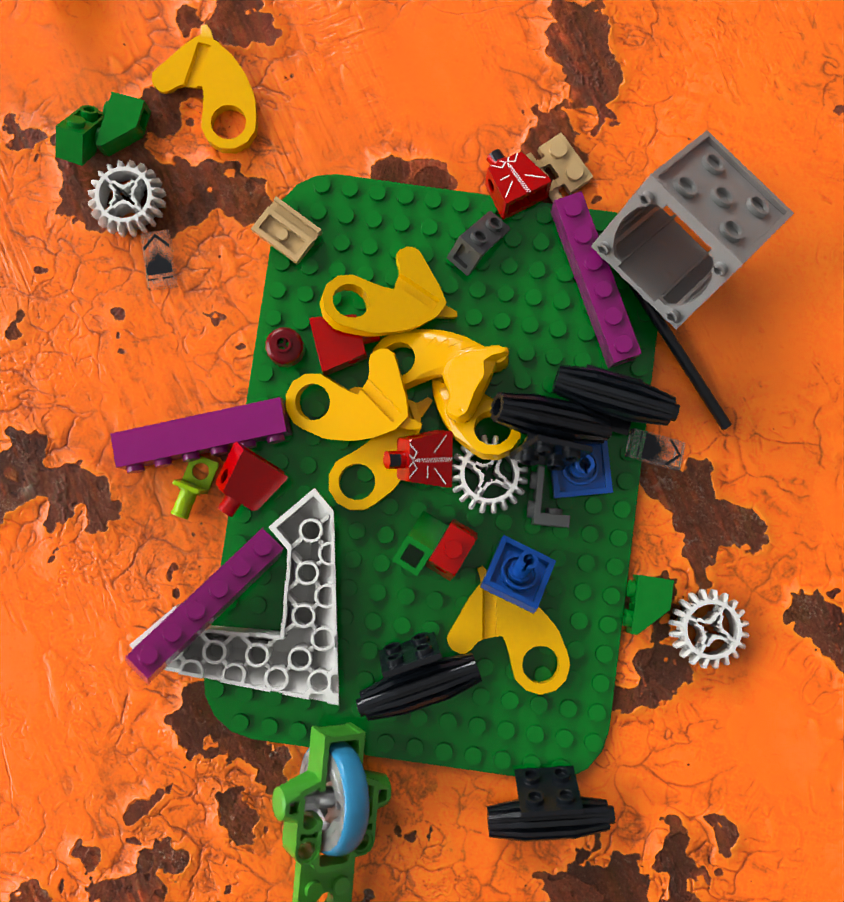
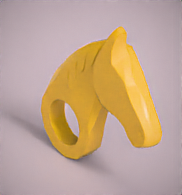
M202 25L201 34L184 44L152 73L151 81L153 86L165 95L185 87L203 89L201 121L203 133L210 146L218 151L237 154L249 148L257 136V102L248 78L231 53L213 39L208 25ZM231 110L243 114L246 118V126L239 136L232 139H224L216 135L214 132V122L221 113Z
M405 247L396 254V265L399 273L394 289L380 286L353 274L340 275L326 284L319 303L323 318L332 328L343 333L366 337L404 333L419 328L435 318L454 319L457 318V311L445 305L447 302L439 283L421 252L414 247ZM344 290L355 292L364 300L366 312L356 318L342 315L335 308L333 296Z
M413 329L404 333L388 335L382 338L373 349V351L382 348L391 351L403 347L412 349L415 354V362L412 368L402 375L406 390L426 381L443 377L449 395L446 414L449 419L457 423H464L472 418L491 382L497 365L496 361L509 355L507 347L486 348L468 337L432 329Z
M490 345V346H486V348L502 347V346H500V345ZM508 356L496 361L497 365L494 373L500 372L508 366ZM443 377L432 379L433 397L437 410L447 429L453 431V437L457 442L474 455L485 460H500L509 456L510 452L518 447L521 442V433L510 429L511 433L508 438L496 445L485 444L475 435V427L478 422L484 418L491 417L490 410L493 398L484 394L472 418L467 422L457 423L449 419L446 414L449 395Z
M382 348L370 354L368 380L358 394L346 389L325 374H304L292 382L286 393V411L292 422L321 438L355 441L375 438L398 428L421 430L422 427L421 422L409 416L408 395L401 376L398 360L395 353L389 349ZM314 384L322 386L329 394L330 399L329 410L322 418L317 420L305 416L300 406L301 394L307 387Z
M354 387L350 391L358 394L362 387ZM429 397L418 403L408 400L409 416L421 422V417L433 400ZM398 428L372 438L354 452L336 461L329 473V491L336 503L351 511H364L377 505L393 492L401 480L397 478V469H386L384 467L385 451H397V440L399 437L418 434L420 430ZM353 465L366 466L375 476L374 489L364 499H350L341 490V476L347 468Z
M483 566L477 568L481 583L487 571ZM480 583L467 599L447 636L448 646L459 654H466L481 640L502 636L507 647L514 679L529 692L542 695L556 691L567 680L570 661L561 634L555 624L539 607L533 614L480 588ZM544 646L550 648L555 653L557 668L552 677L538 682L531 680L525 675L522 663L527 651L533 647Z

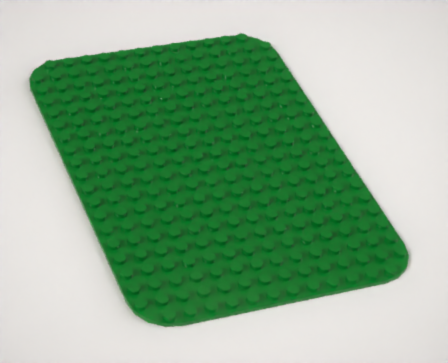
M339 174L314 176L297 184L282 200L319 227L323 233L316 239L315 244L298 265L274 247H270L246 404L278 397L286 401V393L294 380L304 374H323L309 318L322 317L319 303L326 284L337 276L353 274L380 286L394 289L399 273L396 265V254L405 247H414L421 252L441 287L447 302L445 305L457 311V318H435L416 329L452 332L468 337L485 347L500 345L509 349V364L502 371L493 374L491 382L484 393L494 399L498 392L535 393L563 399L552 393V387L560 364L586 367L588 364L641 379L644 383L651 385L658 330L627 282L609 264L642 354L633 361L608 369L550 210L553 204L538 202L503 220L490 195ZM589 209L598 236L601 235L618 213ZM488 211H492L510 227V231L484 254L475 270L469 276H466L446 257L459 236ZM344 290L333 296L335 308L342 315L356 314L359 317L366 312L364 300L355 292ZM280 327H289L301 336L305 345V354L297 365L280 367L268 357L265 344L268 335L273 330ZM380 341L364 345L367 355L365 360L330 374L328 377L348 390L354 387L363 388L370 372V354ZM406 347L397 348L392 352L397 357L402 376L412 368L415 362V354L412 349ZM432 380L406 390L408 400L418 403L427 397L433 400L421 417L422 427L420 433L432 430L449 431L437 410L433 397ZM317 384L310 385L301 394V410L308 418L313 420L320 419L329 410V394L322 386ZM289 416L292 435L285 436V441L275 444H268L267 441L257 442V447L250 449L278 466L288 476V479L257 511H252L241 504L233 517L228 516L221 566L262 528L284 549L281 557L211 625L281 631L288 550L269 529V526L315 488L334 510L339 705L310 698L308 700L283 695V693L274 691L267 692L221 683L218 680L204 678L206 699L214 716L231 732L251 739L310 747L311 726L324 727L352 722L365 731L364 755L509 776H515L514 769L574 766L575 775L588 769L603 751L610 729L646 423L632 422L628 436L613 432L611 437L607 439L613 493L553 499L551 473L547 466H545L541 513H545V508L563 509V515L570 516L569 528L531 525V518L526 516L528 500L533 501L534 489H529L531 471L536 472V467L540 464L533 466L518 464L519 468L528 467V472L520 474V477L528 479V483H518V487L524 490V494L518 495L515 492L512 494L517 499L516 504H512L506 499L505 502L508 509L505 511L501 509L499 504H496L497 511L495 514H491L490 505H486V510L483 514L479 513V503H476L475 507L470 510L468 508L472 501L470 498L461 503L459 498L465 494L463 490L458 493H453L452 491L455 486L460 485L459 481L452 482V488L401 480L395 490L377 505L364 511H351L336 503L330 493L329 473L336 461L354 452L372 438L355 441L321 438L294 424ZM491 417L484 418L475 427L477 438L481 441V436L486 435L488 444H492L494 435L498 436L497 444H500L511 433L510 428L493 422ZM643 431V435H642L641 442H639V441H640L641 432ZM521 433V442L518 447L523 444L527 435ZM454 437L452 464L460 465V462L456 461L453 457L455 454H460L464 457L465 454L460 449L462 445ZM638 446H640L638 457H636ZM476 455L470 458L471 460L475 462L477 461L482 464H486L491 461L481 459ZM502 458L499 470L503 476L507 477V480L512 482L511 467L508 461ZM496 462L493 463L491 468L488 467L487 470L485 468L481 470L485 475L483 478L484 482L481 485L482 488L490 479L496 480V476L493 475V468ZM353 465L347 468L341 476V490L350 499H364L374 489L375 476L368 467ZM465 467L466 483L471 491L474 492L478 485V477L469 468ZM452 471V476L458 475V472ZM490 485L486 488L482 497L497 498L506 493L507 489ZM423 511L448 526L454 518L478 533L477 540L458 572L450 581L425 565L417 577L392 561ZM503 535L556 560L538 606L559 630L569 656L570 669L567 680L556 691L542 695L526 691L514 679L506 644L503 637L498 636L481 640L472 650L467 652L473 653L482 679V682L449 700L406 715L368 721L366 716H360L356 699L360 698V691L384 679L379 651L383 650L387 644L393 642L403 643L411 640L418 633L427 632L429 634L434 632L442 658L461 655L448 646V633L467 599L481 583L477 568L483 566L486 570L488 569ZM533 647L527 651L523 658V672L534 681L540 682L549 679L557 668L555 653L548 647Z

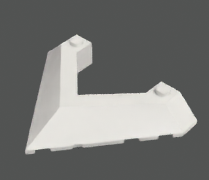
M314 488L269 526V529L288 550L281 631L209 625L164 670L177 672L181 675L213 679L221 683L267 692L274 691L283 693V695L308 700L310 698L339 705L334 510ZM180 604L174 606L129 646L133 649Z

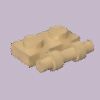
M562 132L538 147L537 152L542 159L536 160L531 152L526 155L545 174L544 170L549 167L557 178L552 180L548 194L552 202L563 197L559 192V189L562 187L568 195H571L591 182L594 177Z

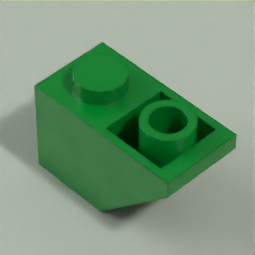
M111 92L109 101H106L103 107L104 118L102 125L97 128L95 133V145L103 155L111 156L144 138L151 115V110L145 100Z
M82 105L57 124L55 157L81 166L90 160L98 148L95 145V133L97 128L102 125L103 112L94 106Z
M423 511L392 561L418 577L448 525Z
M633 574V580L628 581L626 591L627 597H630L629 609H625L623 614V626L626 627L627 633L638 635L671 610L674 580Z

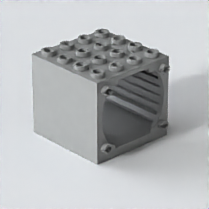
M706 130L648 176L591 247L645 301L651 304L667 322L677 329L794 212ZM666 205L675 213L673 216L670 217L663 210ZM676 215L711 248L708 252L674 220Z

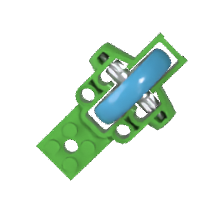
M352 722L324 727L311 726L310 747L303 757L300 774L276 787L273 791L272 807L277 820L284 822L282 845L285 851L296 860L292 902H317L322 894L328 892V896L324 902L352 901L355 857L365 855L372 849L375 841L377 809L387 805L391 799V785L388 777L384 773L363 768L365 731Z

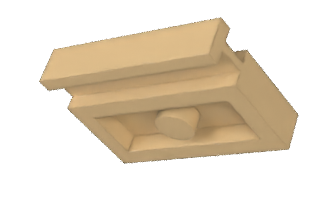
M276 196L273 199L274 202L270 207L266 208L251 230L298 265L323 232L319 227Z

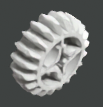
M118 160L116 168H113L111 164H107L108 171L105 174L103 171L98 170L99 181L91 180V184L95 189L87 190L88 195L93 198L88 201V206L94 209L91 215L94 219H99L98 224L102 228L107 227V231L111 234H115L118 231V234L125 238L128 231L132 237H136L138 229L143 233H147L146 225L150 224L156 227V222L153 218H163V214L158 208L166 207L165 201L161 199L166 196V192L163 188H160L163 183L159 178H155L156 174L152 169L147 170L143 163L136 166L132 160H129L125 166L122 161ZM131 180L127 184H119L121 182ZM147 189V201L144 207H142L141 199L145 195L144 192ZM113 191V198L109 202L110 206L107 208L108 196ZM120 193H122L126 197L128 196L135 205H132L129 201L124 200ZM128 213H135L131 217L123 218Z
M482 435L481 441L485 444H488V439L486 435ZM493 436L492 444L490 445H496L498 443V436ZM462 445L460 449L465 456L455 454L453 458L460 462V465L452 464V471L458 472V475L452 476V482L459 481L460 484L455 486L452 491L453 493H458L463 490L465 493L459 498V501L463 503L467 498H470L472 500L468 505L470 510L475 507L476 503H479V513L482 514L486 510V505H490L491 514L496 513V504H499L503 511L507 510L506 499L510 503L516 504L517 499L512 494L514 492L518 495L524 494V490L518 487V483H528V479L520 477V474L528 472V467L519 468V460L509 459L510 455L505 457L512 470L511 482L499 470L502 459L491 460L486 464L475 462L470 459L474 454ZM496 462L493 468V475L496 476V480L490 479L482 488L481 485L484 482L483 478L485 475L481 470L483 468L486 470L488 467L491 468L493 463ZM465 467L469 468L478 477V485L474 492L471 491L466 483ZM490 485L507 489L506 493L497 498L482 497L484 491Z
M699 589L698 597L692 592L688 593L690 603L684 599L678 601L683 609L673 608L672 613L678 616L677 621L671 619L668 622L670 625L676 626V630L670 631L669 636L678 637V640L674 641L672 646L676 649L683 647L679 653L680 657L686 658L689 656L690 664L695 665L699 661L700 667L707 669L709 663L712 668L718 669L720 661L724 665H729L730 659L728 655L736 659L739 658L740 655L735 649L737 647L741 649L746 648V645L740 642L741 637L748 638L750 635L742 631V627H747L750 623L746 620H740L746 612L744 609L735 610L739 603L737 600L732 599L728 602L729 594L722 593L719 596L718 590L711 589L709 594L705 589ZM704 605H714L712 611H708L702 618L692 615L698 608ZM723 612L729 622V633L722 627ZM698 623L710 624L719 635L706 633L708 631H705L704 627ZM688 624L694 627L696 632L694 639L696 643L694 646L688 636ZM717 639L725 642L715 651L704 652L706 646L710 647L711 643Z

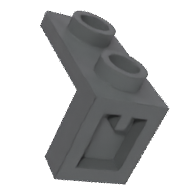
M488 211L459 236L446 258L466 276H469L475 270L484 254L510 231V227L492 211Z
M538 465L536 472L531 471L529 489H534L533 501L528 500L526 516L531 518V525L569 528L570 516L563 515V509L545 508V513H541L545 466Z

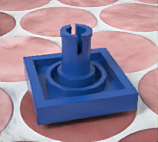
M607 440L603 444H585L593 446L590 454L581 458L580 461L568 465L564 470H550L553 499L613 493Z
M503 535L480 588L534 614L538 609L556 560Z

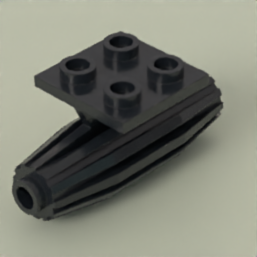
M560 364L552 387L553 394L565 400L583 405L582 407L607 415L613 424V432L628 436L632 422L667 426L670 421H676L680 410V405L676 404V397L644 383L643 380L588 364L586 367Z
M498 392L491 404L490 414L493 422L527 435L523 444L510 452L509 459L519 460L523 465L533 466L540 464L547 466L549 470H564L568 465L580 461L581 458L592 452L593 446L585 444H603L613 433V424L607 415L592 411L572 401L535 393Z
M422 632L414 635L409 641L387 644L383 650L379 651L384 679L360 691V698L356 699V705L360 716H366L368 721L406 715L449 700L482 682L473 653L442 658L435 633L428 634L427 632Z
M574 766L514 769L518 799L487 806L489 838L523 842L576 839L609 831L610 824H615L613 805H608L606 799L580 796Z

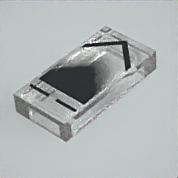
M169 230L140 233L147 289L152 291L178 287L171 232Z
M631 428L625 457L676 471L681 469L686 442Z

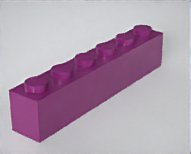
M580 191L556 199L550 212L606 365L609 369L633 361L642 352L609 263L602 259L591 247L599 236L583 193Z
M278 397L110 433L116 468L127 470L128 474L145 471L144 466L154 464L155 468L173 465L172 460L182 458L183 462L201 459L200 455L211 452V456L224 455L229 453L228 449L232 448L236 441L249 449L257 447L256 443L267 441L268 444L280 443L285 441V436L292 435L289 415L286 411V401Z
M262 528L125 656L126 663L149 684L281 557L284 548Z

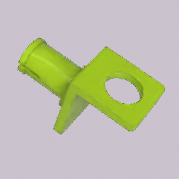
M200 455L201 459L188 463L183 478L173 480L172 484L178 486L180 492L170 512L171 514L183 519L189 518L196 496L208 494L219 467L218 462ZM198 463H204L209 468V474L205 479H197L193 474V469Z

